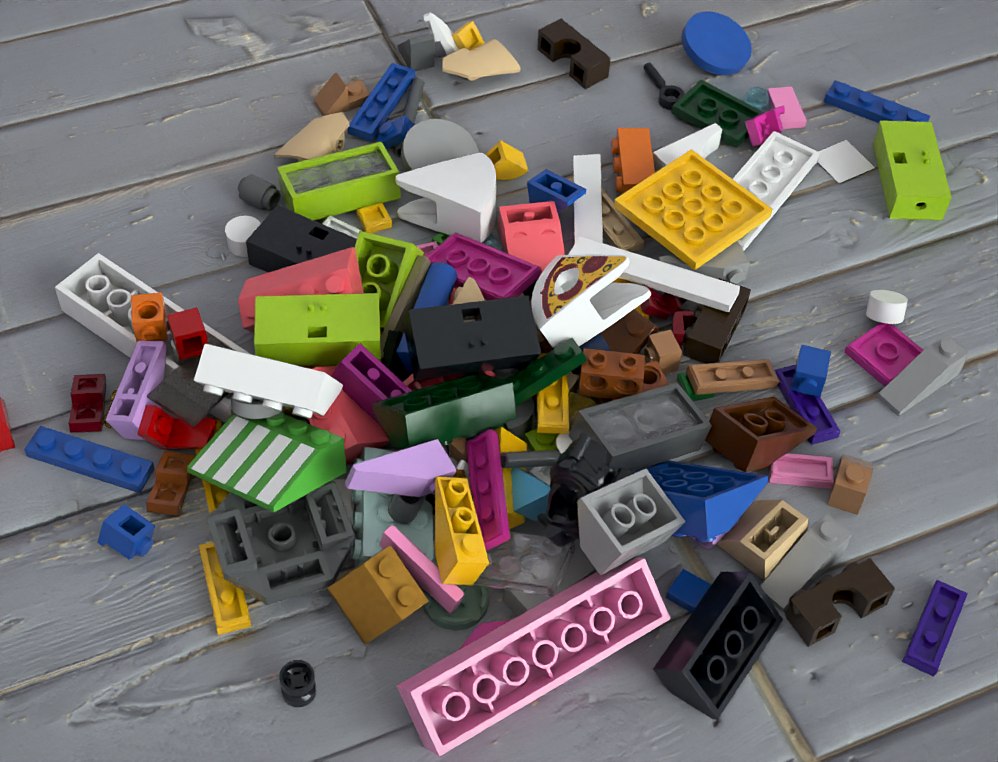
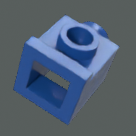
M124 504L103 521L97 543L101 546L109 545L128 560L132 559L136 554L143 557L153 546L152 536L155 525Z

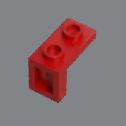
M146 405L137 435L159 449H203L212 439L217 421L213 418H174L156 405Z

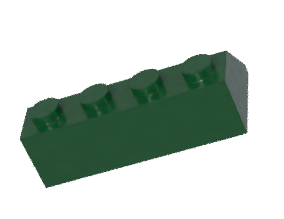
M472 373L372 403V410L394 447L402 450L436 439L439 440L442 446L448 445L453 442L452 439L476 436L480 430L503 427L505 422L517 419L513 382L482 373Z

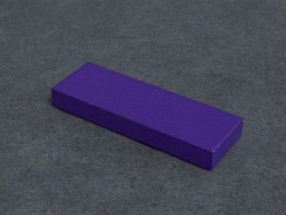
M795 365L774 370L780 381L778 388L789 407L817 427L816 433L808 438L810 444L813 445L838 438L841 431L821 397L791 390Z
M936 579L902 660L903 663L933 677L935 676L968 593Z

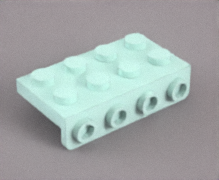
M364 447L360 458H355L353 465L396 451ZM353 489L351 502L356 504V511L353 512L351 526L353 531H355V543L350 551V558L355 559V568L383 550L379 543L384 531L391 525L395 526L433 562L432 505L425 500L415 519L410 523L401 524L395 522L388 514V506L394 494Z

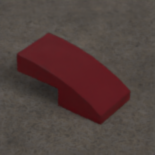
M105 374L74 375L70 393L72 400L68 423L70 433L102 431L105 411L106 376Z

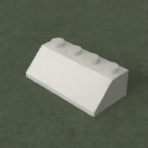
M204 344L194 378L195 382L204 386L203 391L206 393L222 396L223 391L233 393V399L251 404L253 399L263 401L262 406L281 411L282 406L293 408V414L310 419L313 413L324 416L341 392L343 384L325 372L209 344Z

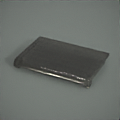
M212 338L208 339L209 345L233 350ZM201 355L186 359L147 395L148 399L193 427L229 394V392L223 391L222 396L206 393L203 391L204 386L194 381Z

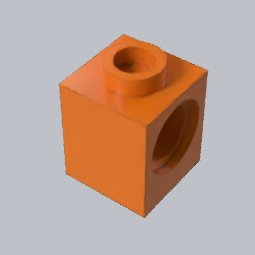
M163 293L131 295L132 326L136 342L168 340L167 313Z

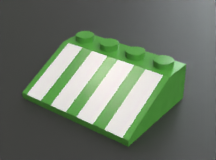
M283 412L261 419L244 418L234 413L187 466V471L267 510L276 512L347 472L344 438L332 434L328 430L310 425L303 420L290 417Z

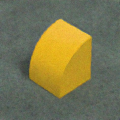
M501 140L485 154L494 165L497 180L516 179L528 172L523 153Z

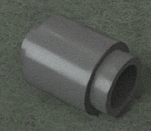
M253 174L242 178L238 185L240 199L262 210H273L280 200L281 193L275 185Z

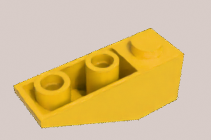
M436 477L435 557L442 584L473 585L489 564L467 478Z

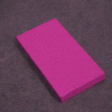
M458 233L452 234L426 256L431 264L437 262L446 263L456 270L458 277L454 285L455 287H463L468 277L474 278L485 300L518 297L542 273L541 267Z

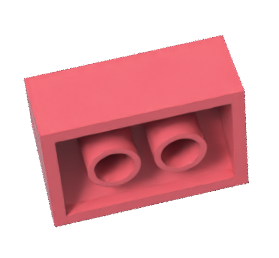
M337 366L315 367L313 370L325 372L331 376ZM341 390L324 416L313 413L311 419L305 418L308 424L328 430L330 433L344 438L346 465L353 462L355 458H360L364 447L379 449L389 444V440L380 424L343 390Z

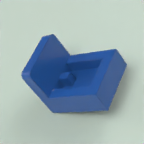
M406 115L393 121H387L379 129L377 142H382L385 149L402 143L407 132L415 124Z

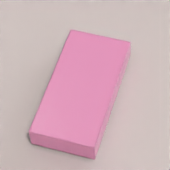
M792 86L768 88L766 96L771 109L784 105L785 112L780 114L779 117L783 129L804 128L806 118Z
M786 453L769 465V483L832 489L834 484L833 458Z

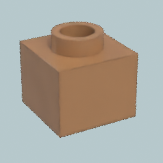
M671 330L649 335L647 348H644L646 363L657 361L663 374L679 369L682 350Z

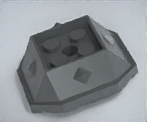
M333 481L326 483L276 512L267 510L230 492L219 507L213 510L207 517L224 580L267 605L331 586L335 583L355 543V534L337 484ZM287 539V541L278 542V540Z

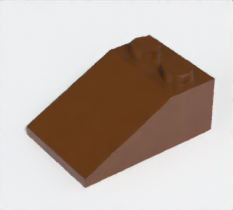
M773 396L715 407L709 420L712 427L705 441L712 446L715 452L724 455L733 462L738 470L750 472L768 467L814 435L817 427Z

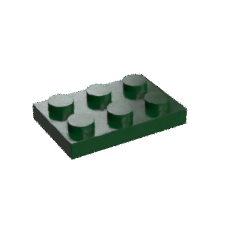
M703 80L694 85L672 107L673 115L701 130L716 123L722 128L720 140L735 148L749 136L745 121L764 113Z

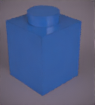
M801 345L795 364L791 390L820 397L827 378L831 351Z

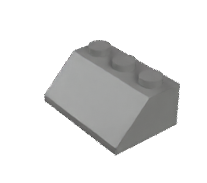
M646 468L581 497L577 501L580 548L599 575L661 545L686 522Z

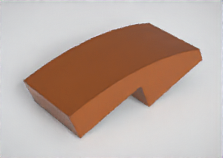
M164 451L155 470L156 482L146 501L147 512L179 516L192 474L187 471V466L195 458V455Z

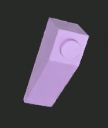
M163 341L137 342L106 417V421L124 439L145 440L137 435L145 406L156 405L161 409L167 348L166 343Z
M436 439L354 464L348 474L345 485L347 489L422 497L431 493L435 495L436 477L453 478L457 470L439 440Z

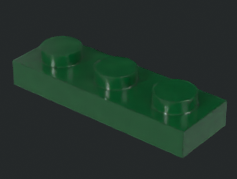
M573 338L558 344L543 357L533 360L526 368L505 379L506 381L513 382L515 407L587 361V358Z

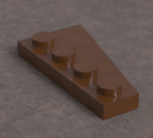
M633 309L617 322L600 332V334L607 342L611 351L638 354L648 343L649 335L655 334L659 330L657 325Z

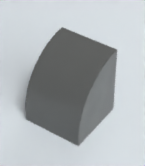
M533 397L515 407L517 419L505 422V426H503V428L521 440H524V434L532 429L534 414Z

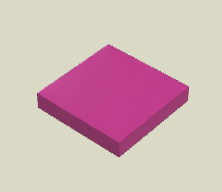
M879 323L847 345L844 353L886 387L923 349L893 324Z

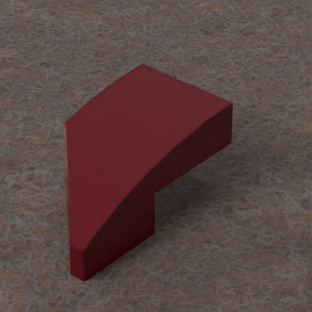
M690 309L676 310L673 317L671 331L681 350L685 335L684 330L688 326H692L694 311H690Z

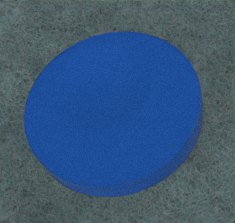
M709 11L697 13L688 20L682 31L681 40L685 52L696 65L710 73L717 75L738 73L750 59L752 47L748 35L737 22L723 14Z

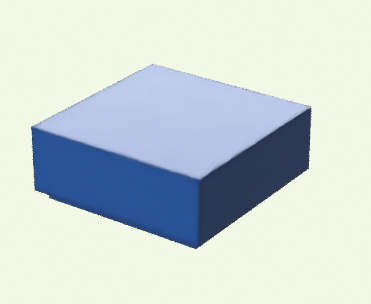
M683 569L668 590L666 598L692 613L712 584Z

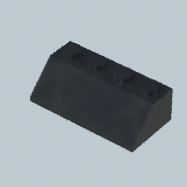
M720 572L653 670L671 694L708 717L718 720L782 623L783 618L751 572Z

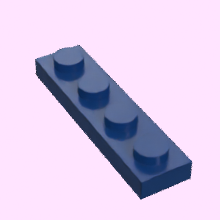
M391 63L350 122L348 134L372 142L380 127L386 122L411 85L412 80L415 78V69Z
M836 80L831 85L824 99V103L877 123L880 121L929 122L930 115L918 110L908 108Z
M39 426L24 449L26 456L137 493H141L155 469L153 461L43 426Z

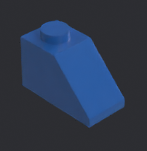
M547 169L527 182L529 203L554 201L557 213L586 194V188Z

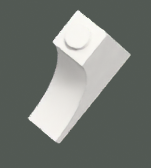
M716 123L654 151L655 173L691 149L705 159L710 153L719 148L722 128Z

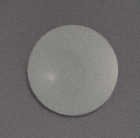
M427 119L415 124L407 132L401 148V158L407 172L435 163L479 153L475 140L464 128L444 119Z

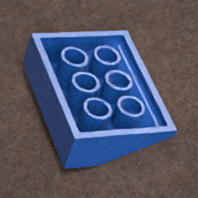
M670 460L646 468L686 521L672 536H692L698 542L714 541L716 536L729 531L768 483V476Z

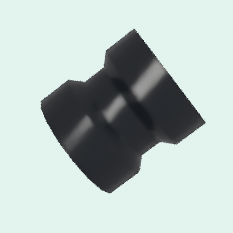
M293 660L282 667L279 681L284 701L293 707H304L310 704L316 696L315 673L312 666L303 660Z

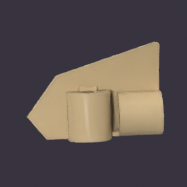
M491 39L470 51L467 48H462L443 57L442 72L455 74L474 81L479 77L519 73L520 66L512 54L498 40Z
M343 112L315 118L274 154V158L289 157L298 159V162L341 152L345 143L344 133L350 126V122Z

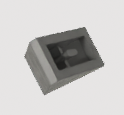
M434 34L409 39L397 45L398 51L408 68L419 71L434 67Z

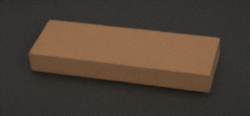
M769 359L689 365L686 370L695 395L776 388L780 382Z

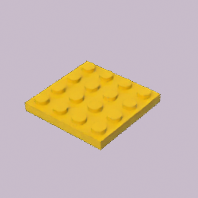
M692 149L614 200L615 209L693 270L701 267L769 219L773 211L770 206Z

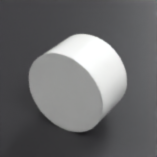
M238 216L227 223L225 234L227 247L231 253L240 257H248L246 240L261 224L259 220L251 216Z
M871 291L866 315L870 319L881 323H901L904 320L908 299L904 295L893 291Z

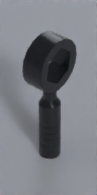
M646 63L643 67L644 71L657 88H660L659 105L665 109L672 110L673 105L685 95L684 91L677 86H666L665 80L652 63ZM666 96H674L677 99H668Z

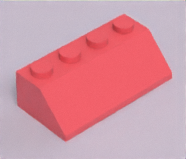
M351 247L246 279L238 299L243 328L252 333L255 332L256 296L364 294L355 248Z

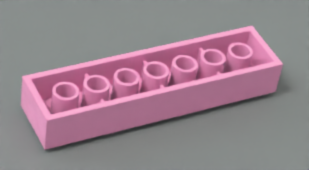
M635 557L602 575L595 572L396 686L425 749L441 756L670 620V616L645 558Z

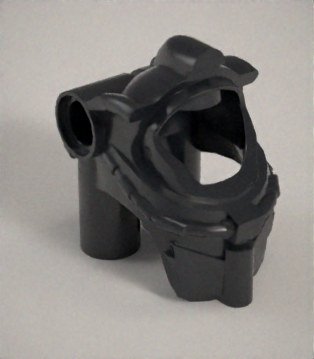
M581 433L578 439L573 441L566 451L561 454L556 465L551 467L549 472L551 490L548 495V507L545 514L540 513L537 515L539 522L543 526L548 527V529L545 528L544 530L545 536L558 547L566 546L570 542L575 541V539H580L577 501L581 497L634 474V472L625 468H619L617 473H615L606 466V448L585 433ZM565 485L575 488L577 492L571 491Z

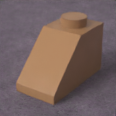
M842 454L827 505L858 515L867 493L873 471V463Z

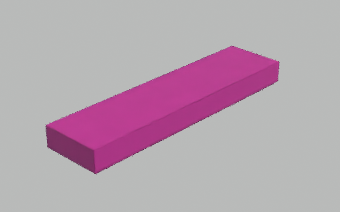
M492 429L466 442L471 496L486 551L510 539L498 434Z

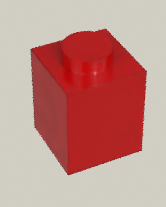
M198 308L168 314L170 331L179 360L200 356L204 344H208V339Z

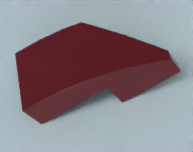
M642 285L651 292L649 299L640 304L642 312L647 315L666 320L687 301V299L669 293L662 294L646 285Z

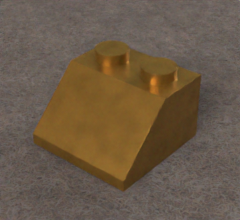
M391 545L379 551L326 588L364 645L429 602Z

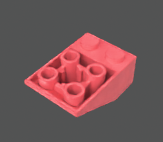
M554 201L499 207L498 233L503 252L541 267L542 272L556 256L565 255L560 220Z

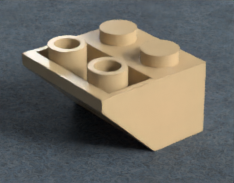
M756 500L741 515L738 524L716 545L765 580L808 531V518L783 500Z

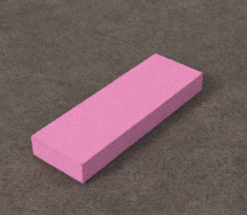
M391 525L385 530L379 546L384 549L391 545L413 579L449 614L456 610L465 595L464 592L457 585L442 584L438 567L395 526Z

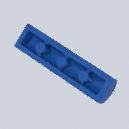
M432 263L413 309L447 305L458 277L456 270L446 263ZM404 332L396 353L407 372H412Z

